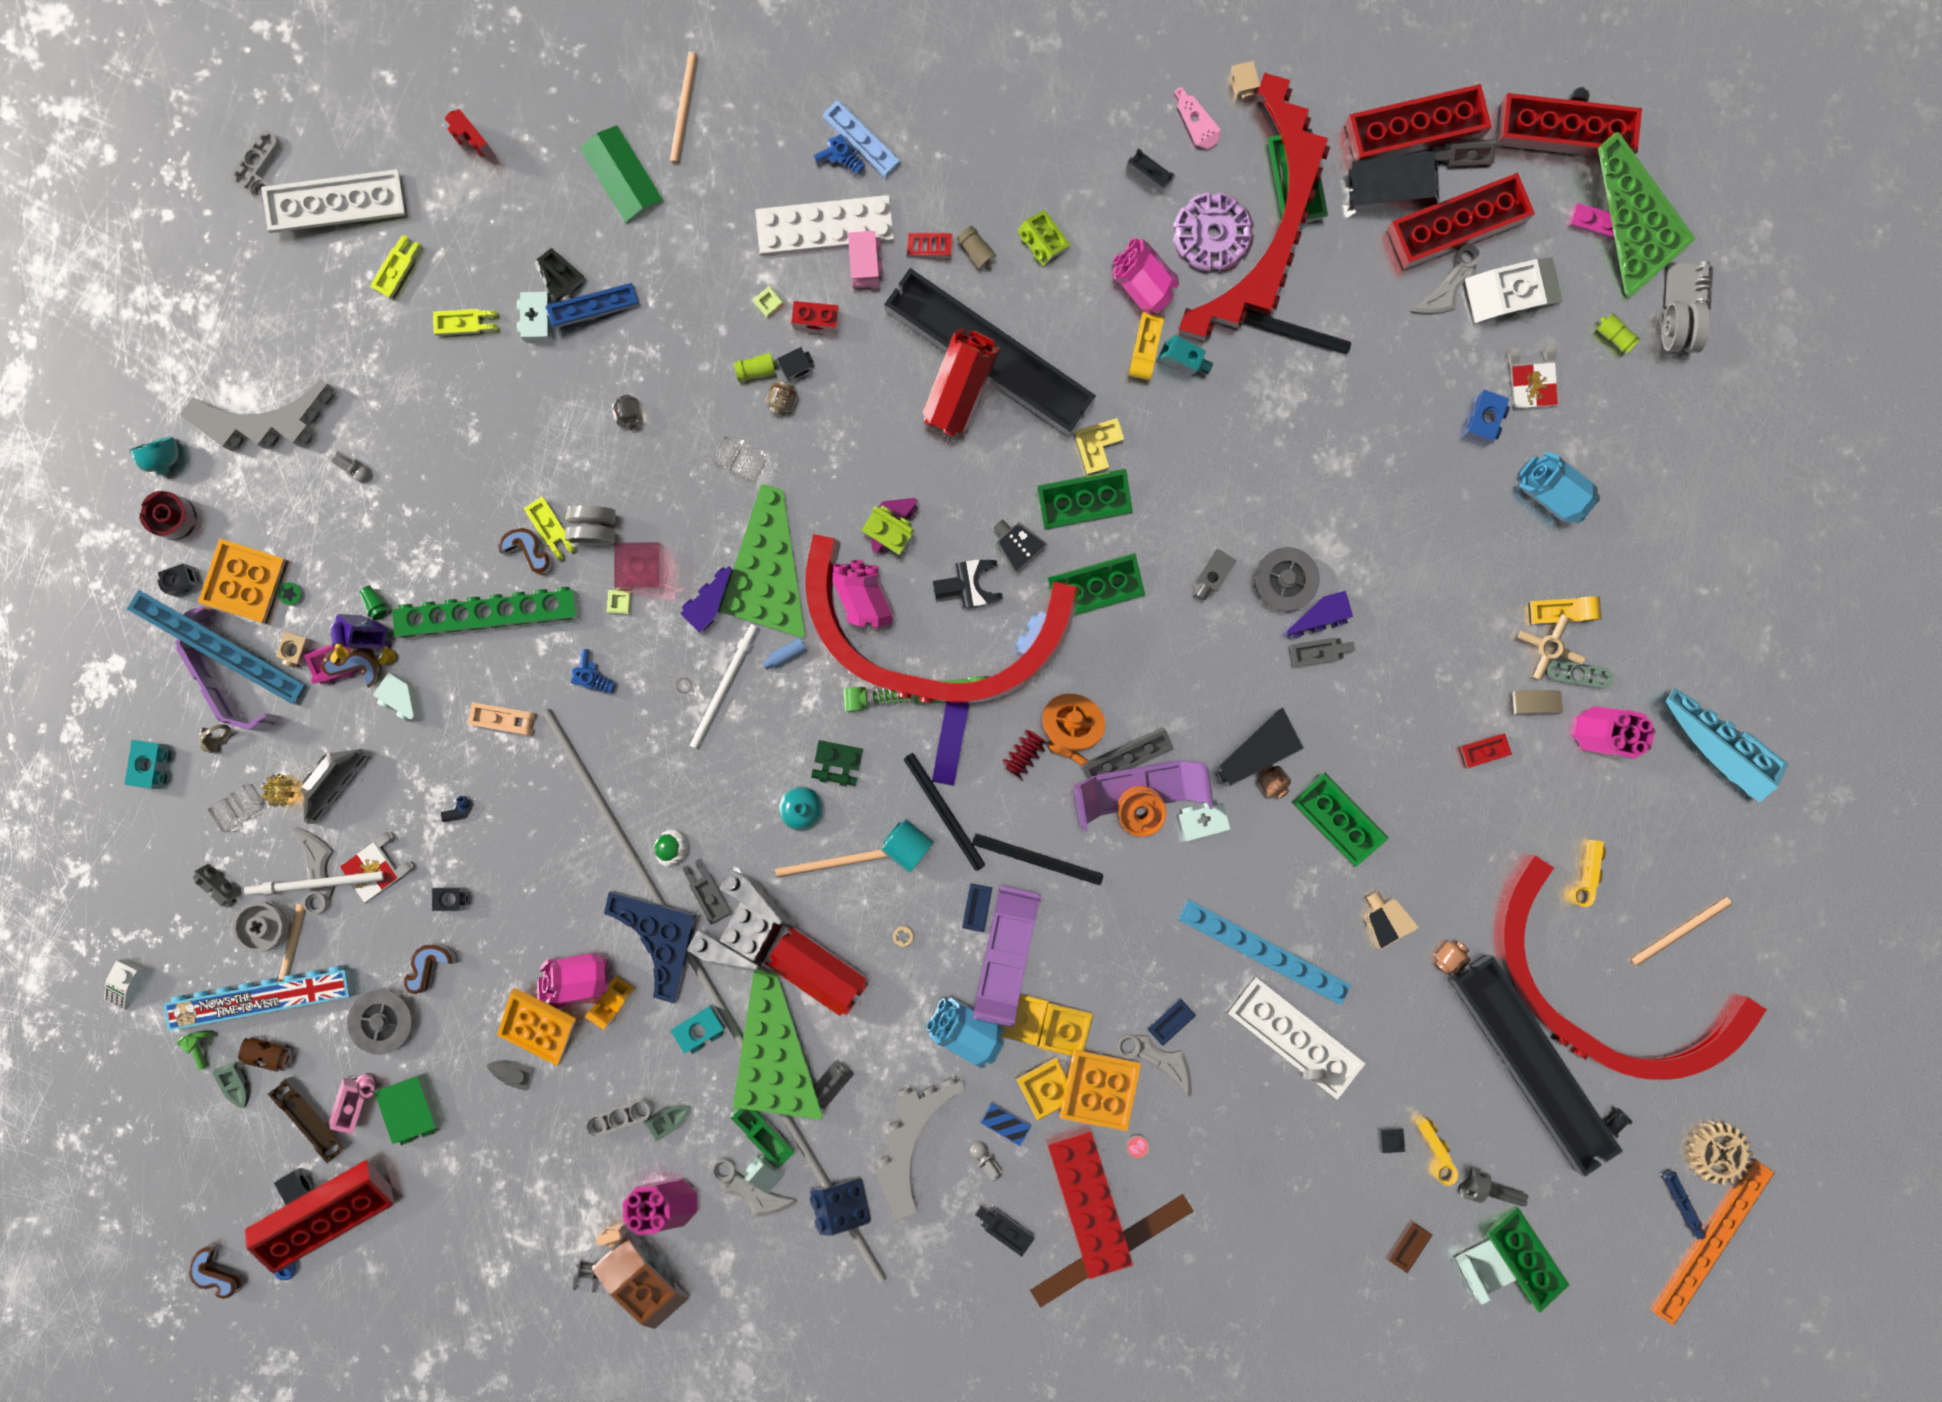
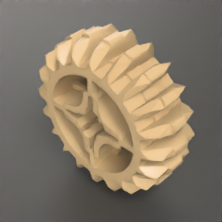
M1716 1122L1715 1127L1709 1123L1707 1124V1130L1699 1128L1701 1136L1694 1134L1693 1138L1697 1140L1696 1143H1689V1146L1694 1148V1151L1688 1153L1689 1156L1695 1157L1690 1162L1692 1166H1697L1694 1171L1697 1174H1702L1701 1178L1707 1181L1709 1179L1712 1184L1719 1182L1722 1186L1726 1184V1181L1733 1184L1735 1182L1734 1176L1739 1180L1743 1179L1740 1172H1749L1745 1165L1746 1163L1749 1165L1753 1164L1751 1160L1747 1159L1748 1156L1753 1155L1752 1151L1747 1150L1752 1145L1749 1141H1745L1747 1135L1740 1133L1738 1127L1732 1128V1125L1729 1123H1725L1723 1126L1721 1122ZM1726 1135L1729 1136L1731 1140H1729L1728 1142L1724 1141L1720 1144L1719 1142L1715 1141L1714 1138ZM1708 1146L1709 1152L1707 1156H1705V1150ZM1719 1149L1722 1150V1151H1721V1154L1723 1155V1156H1722L1723 1159L1719 1157V1156H1720ZM1736 1151V1158H1735V1161H1733V1157H1732V1156H1733V1153ZM1721 1163L1728 1168L1719 1172L1710 1169L1713 1165L1717 1166Z

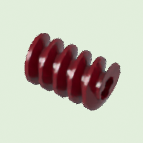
M1030 730L1024 731L1028 738H1019L1022 746L1014 744L1013 747L1016 753L1008 752L1011 760H1002L1006 766L1005 768L1021 781L1024 779L1020 773H1029L1026 765L1034 766L1031 759H1040L1037 751H1046L1042 744L1050 745Z

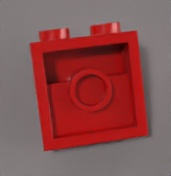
M459 108L445 116L444 119L449 124V127L446 129L460 147L464 144L468 150L473 148L481 158L485 156L489 162L497 157Z

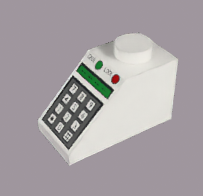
M129 959L116 960L105 982L104 1000L126 1010L147 969Z

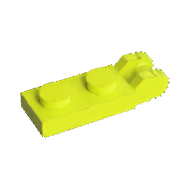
M402 235L396 246L391 249L370 285L372 289L390 299L394 296L414 262L413 259L416 258L421 248L420 243L414 242L408 253L404 255L402 252L409 242V237L406 235Z
M478 309L434 311V334L440 336L498 331L497 324H480V318L497 317V311Z
M543 496L523 508L546 545L551 548L559 561L564 559L562 552L555 545L559 540L562 539L570 553L576 551L571 542L565 541V530Z

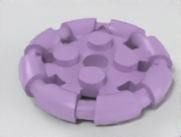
M1208 192L1193 197L1188 201L1189 204L1185 208L1182 207L1174 222V229H1176L1174 241L1182 257L1185 256L1190 261V265L1210 272V270L1221 272L1240 263L1239 260L1243 256H1247L1254 240V235H1252L1254 224L1249 211L1238 203L1239 200L1225 193L1209 194ZM1210 203H1217L1218 208H1210ZM1231 209L1236 213L1233 218L1227 214ZM1194 210L1200 213L1197 218L1191 214ZM1211 226L1218 227L1220 235L1216 237L1211 236L1208 233V228ZM1192 228L1191 235H1185V229ZM1237 228L1243 229V234H1237ZM1195 245L1197 250L1200 251L1197 255L1191 250ZM1232 245L1237 248L1234 253L1229 251ZM1210 254H1218L1219 259L1211 261Z

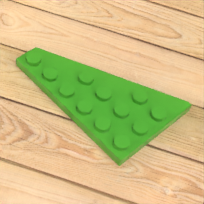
M1617 132L1598 147L1624 291L1627 297H1631L1696 238L1626 141Z
M761 483L720 612L804 639L806 634L784 491Z
M754 971L733 1108L822 1120L823 1114L785 1000L779 976L776 972H770L769 974Z

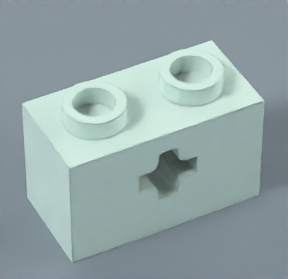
M520 292V299H517V312L520 313V322H517V333L525 342L552 341V326L545 308L546 305L552 304L548 292ZM534 313H536L538 316L534 317V321H532L530 317H533Z
M1214 800L1213 809H1209L1207 803H1203L1204 808L1197 810L1195 806L1181 809L1182 814L1177 816L1184 841L1231 830L1224 804H1218L1217 800ZM1202 813L1204 817L1209 818V821L1205 822L1206 826L1197 821V819L1201 818L1200 814Z

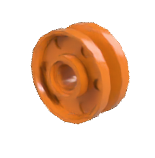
M1143 785L1131 787L1123 792L1117 804V814L1121 825L1125 831L1134 836L1145 837L1153 835L1165 823L1167 815L1165 804L1159 793L1151 787ZM1139 808H1147V811L1144 814H1136V811Z

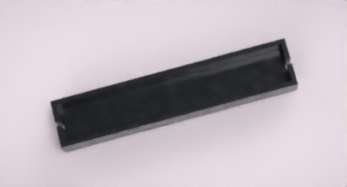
M909 268L898 284L899 290L895 288L884 303L885 311L945 352H947L953 334L959 329H965L964 334H970L972 330L993 339L995 342L993 347L996 348L998 346L1000 351L987 381L1070 437L1080 423L1081 418L1085 416L1094 403L1096 395L912 268Z
M1487 954L1471 965L1473 970L1466 968L1449 979L1577 1173L1586 1177L1601 1167L1602 1164L1594 1159L1596 1156L1601 1161L1607 1163L1622 1153L1623 1150L1495 957Z

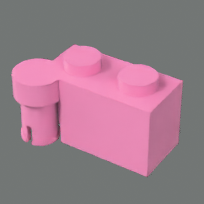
M875 231L848 233L853 289L862 287L879 289V273H883L882 259L878 260L877 251L881 250V238L876 237Z
M363 1074L358 1077L357 1081L348 1078L342 1079L329 1120L330 1129L350 1134L354 1133L364 1097L368 1098L374 1094L375 1080L372 1075Z

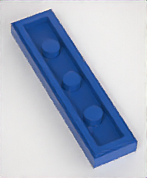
M628 283L549 304L545 308L552 329L636 307L639 306V301L633 283Z

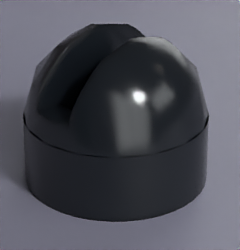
M1578 87L1573 91L1570 100L1589 102L1590 93L1584 87Z

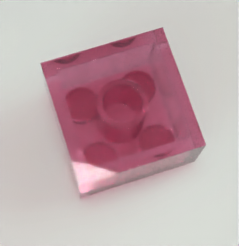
M660 542L614 543V588L618 591H664V546Z

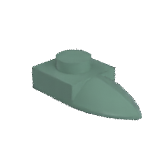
M234 1062L216 1068L212 1074L224 1096L235 1106L241 1109L244 1108L246 1102L244 1083L246 1081L237 1063Z
M686 1105L672 1106L662 1109L643 1121L653 1140L657 1142L676 1130L686 1119L690 1107Z

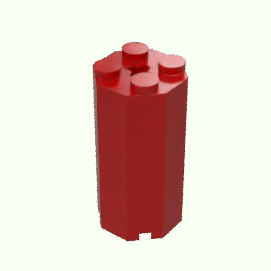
M959 329L953 334L923 410L925 415L924 422L926 424L937 426L950 436H956L957 432L963 433L969 427L1000 351L998 346L996 348L993 347L995 344L993 339L977 331L971 330L970 334H964L965 329Z
M789 928L788 931L791 934L783 935L769 956L772 961L767 960L764 965L841 1017L842 1014L847 1016L856 1003L852 1000L856 994L860 996L869 984L865 981L867 977L797 928Z

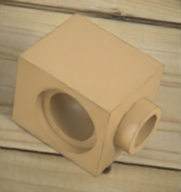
M1254 61L1232 66L1230 77L1236 99L1243 98V100L1255 97L1260 83Z
M284 631L275 657L283 659L282 664L295 668L296 664L304 666L306 661L304 653L309 651L313 640ZM293 645H296L297 653L291 656L289 650Z

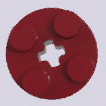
M155 491L149 494L141 504L142 508L139 518L142 526L148 532L162 538H180L195 523L191 504L185 498L172 492Z

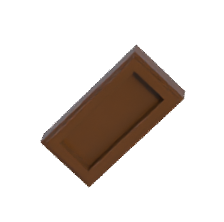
M1411 1221L1387 1260L1408 1274L1433 1235L1414 1221Z

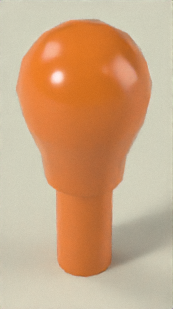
M1049 738L1048 743L1050 745H1048V748L1052 753L1071 758L1079 765L1088 761V759L1076 751H1067L1059 748Z

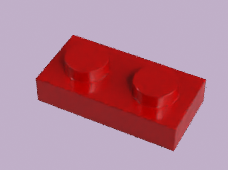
M1505 733L1460 747L1466 768L1512 755Z

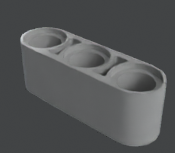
M642 1098L598 1113L587 1121L586 1131L593 1137H599L640 1123L651 1116L653 1104L648 1099ZM638 1104L646 1107V1115L641 1116L637 1113L636 1107ZM616 1112L624 1114V1123H618L615 1120ZM597 1119L603 1123L602 1131L594 1129V1120Z

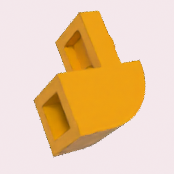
M615 976L608 984L607 992L602 993L601 998L588 1011L585 1018L602 1030H605L620 1013L635 988Z

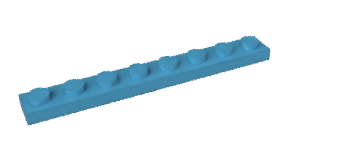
M141 590L137 591L126 610L291 704L294 703L304 687V684Z
M1191 900L1187 901L1178 918L1179 921L1339 1005H1342L1351 987L1350 984Z

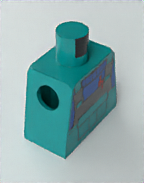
M1177 335L1164 342L1156 361L1187 375H1192L1197 371L1208 375L1213 366L1212 362L1203 358L1206 353L1204 349Z

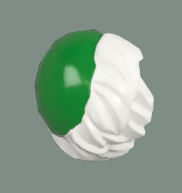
M676 830L665 831L654 843L657 861L664 867L679 865L684 861L688 853L687 839Z

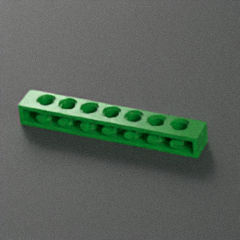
M570 587L556 588L557 592L539 589L534 590V594L525 595V592H513L511 597H503V594L489 595V599L480 600V597H468L465 602H458V599L444 600V604L435 605L433 601L422 602L419 607H413V604L399 605V609H392L394 637L401 639L579 619L577 592L570 590ZM552 599H557L558 607L551 611L548 607L549 602ZM534 601L536 608L532 613H528L526 606L529 602ZM507 604L513 605V612L510 615L504 614V607ZM489 606L491 613L488 617L483 618L481 611L484 607ZM462 609H467L468 616L465 620L459 619V612ZM444 611L446 615L445 620L438 623L436 619L437 614ZM417 614H422V623L419 625H415V616Z

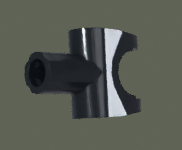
M971 560L954 564L956 577L933 581L936 601L960 597L961 609L983 607L1003 600L1002 593L992 594V592H986L978 583L980 575L988 571V569L998 567L997 560Z

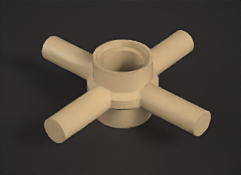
M1561 614L1553 634L1545 636L1543 639L1524 630L1520 631L1518 638L1538 646L1539 652L1542 655L1533 677L1542 680L1550 660L1557 659L1560 656L1580 665L1583 664L1585 656L1564 648V643L1561 640L1570 619L1569 617ZM1555 641L1557 643V650L1554 653H1547V643Z

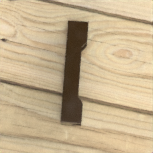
M291 1077L284 1079L278 1087L268 1093V1096L287 1114L310 1141L315 1151L326 1164L332 1162L349 1147L336 1130L330 1129L329 1121ZM288 1086L290 1090L281 1097L279 1092ZM337 1143L339 1147L337 1148V1151H335L331 1155L328 1151L334 1144Z

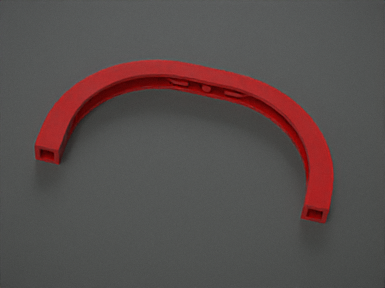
M816 534L812 536L806 566L805 587L810 616L818 635L829 652L851 673L876 686L898 692V697L911 699V695L920 697L919 701L930 704L933 703V700L950 703H976L1009 694L1036 677L1050 663L1065 641L1071 627L1080 589L1076 586L1054 582L1044 623L1033 644L1015 663L998 674L974 682L948 683L886 670L869 661L851 644L838 621L833 603L832 584L833 568L836 563L840 541Z
M1536 855L1528 856L1510 885L1503 903L1499 924L1500 955L1505 974L1537 1022L1557 1036L1555 1041L1566 1048L1568 1045L1575 1048L1574 1053L1584 1060L1590 1058L1598 1064L1621 1074L1649 1080H1671L1692 1076L1714 1067L1732 1055L1748 1039L1767 1009L1751 998L1742 995L1738 997L1725 1019L1708 1038L1687 1051L1662 1058H1638L1619 1053L1559 1014L1545 1000L1535 985L1529 971L1525 953V929L1529 911L1534 899L1554 867Z

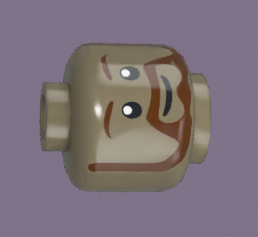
M781 380L770 385L765 402L771 406L770 411L783 415L784 411L791 412L798 397V392L794 390V385Z

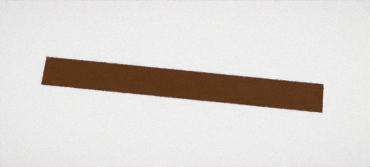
M1181 1194L1123 1231L1129 1252L1194 1212L1184 1194ZM1081 1257L1030 1289L1040 1308L1089 1278L1083 1258Z

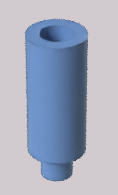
M799 637L768 654L769 658L762 663L766 670L773 666L777 669L808 651Z

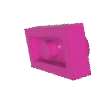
M1580 203L1575 205L1569 224L1570 227L1610 239L1614 238L1610 212Z

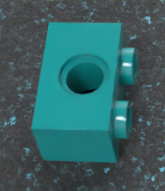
M131 740L124 785L160 789V785L164 781L163 765L168 757L167 744ZM147 759L151 761V767L148 771L144 766Z
M710 1005L670 1031L684 1054L688 1051L694 1054L704 1047L702 1043L710 1039L713 1042L723 1036L721 1031L726 1026L713 1005ZM696 1025L704 1027L705 1035L703 1037L695 1035L694 1027Z

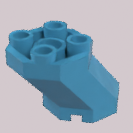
M1548 451L1543 453L1545 457L1540 459L1537 456L1531 458L1520 472L1522 483L1520 482L1519 487L1552 512L1558 519L1567 523L1582 522L1600 501L1598 488L1595 484L1567 464L1559 455Z
M952 997L947 1000L941 999L938 1002L934 1015L926 1025V1030L930 1032L929 1038L936 1044L948 1049L977 1067L984 1068L986 1067L985 1063L991 1064L995 1062L1004 1046V1039L1000 1038V1034H1004V1027L972 1019L974 1009Z

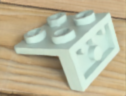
M1490 1240L1455 1257L1476 1300L1482 1305L1490 1301L1488 1294L1516 1280Z

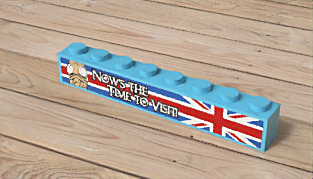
M343 965L329 968V973L321 974L320 970L306 972L307 977L298 978V974L284 976V981L276 982L275 978L262 980V985L254 987L253 982L240 984L239 989L231 991L229 986L216 989L217 993L208 995V991L193 993L194 998L186 999L185 995L171 997L172 1002L164 1003L167 1029L170 1031L355 996L351 968L343 970Z

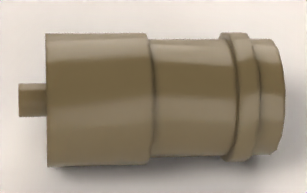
M973 226L963 230L958 235L957 240L968 252L975 265L979 269L992 266V261L997 255L989 244L982 239L978 230Z

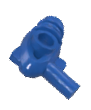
M842 134L829 138L827 142L828 148L813 155L816 163L828 158L831 163L836 161L840 164L844 163L845 167H848V169H851V172H855L857 175L866 166L863 159H860L854 147L846 142Z
M581 649L579 667H574L571 670V684L580 685L591 691L595 687V691L599 689V692L603 691L604 694H611L616 682L612 681L611 678L608 679L607 676L604 677V674L599 676L600 671L595 669L596 664L589 662L590 650Z

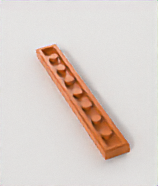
M1754 1158L1751 1160L1753 1164L1747 1167L1749 1172L1742 1174L1743 1179L1738 1180L1705 1230V1237L1699 1239L1652 1310V1312L1673 1326L1775 1173Z

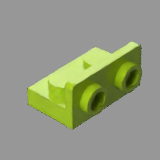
M1045 209L1026 219L1018 229L1021 239L1026 242L1035 258L1043 266L1048 264L1053 257L1071 246Z
M874 506L873 512L861 529V532L900 556L914 534V530L911 528L912 524L903 518L897 520L892 516L893 512L884 506L880 508Z

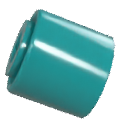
M905 819L902 823L899 822L883 842L884 846L881 851L908 873H911L935 841Z

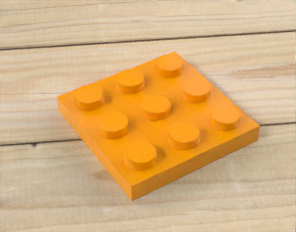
M219 538L198 603L265 624L286 559Z
M514 987L509 995L497 1036L558 1066L564 1055L576 1018Z
M1074 1049L1060 1118L1128 1131L1141 1063Z

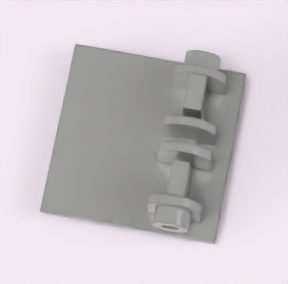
M1701 261L1700 264L1668 263L1665 307H1668L1672 301L1685 302L1687 306L1692 302L1707 304L1708 309L1711 310L1713 265H1710L1709 261Z

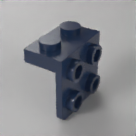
M856 1178L831 1187L810 1189V1204L815 1212V1226L819 1231V1235L833 1236L870 1223L871 1217L861 1179Z

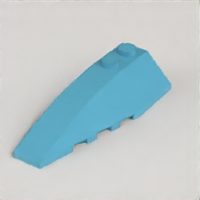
M1676 688L1672 689L1666 703L1677 721L1703 754L1731 782L1736 783L1748 796L1756 799L1759 803L1779 786L1788 766L1787 762L1749 732L1741 733L1735 729L1736 724L1729 720L1726 723L1717 718V713L1713 710L1700 708L1698 701Z

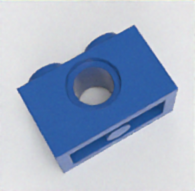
M1485 389L1481 391L1477 397L1464 436L1486 444H1491L1494 440H1498L1502 432V427H1500L1502 418L1506 419L1510 410V406H1507L1509 398ZM1484 413H1489L1493 416V423H1488L1484 419Z

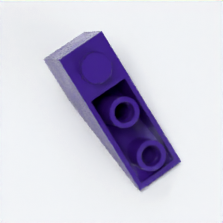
M730 566L726 569L722 567L714 575L716 579L710 585L708 583L704 584L698 591L699 595L694 600L689 599L682 606L683 611L680 614L701 635L719 617L733 572Z
M1346 591L1322 597L1284 633V637L1291 635V639L1305 635L1304 631L1311 629L1313 633L1326 630V625L1333 623L1335 627L1348 624L1347 619L1352 618L1353 614Z

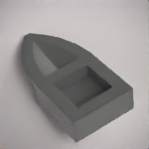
M498 1060L487 1064L493 1076L504 1082L505 1085L524 1091L528 1089L534 1070L533 1067L508 1060Z

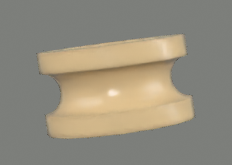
M900 926L893 933V941L900 947H906L913 941V932L909 927ZM903 930L904 933H909L910 938L907 937L908 941L906 943L897 939V935H900L898 931Z

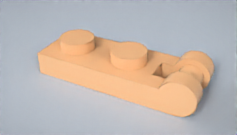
M472 702L468 725L531 736L533 730L530 729L531 723L535 719L536 713ZM517 717L523 718L522 727L515 726Z

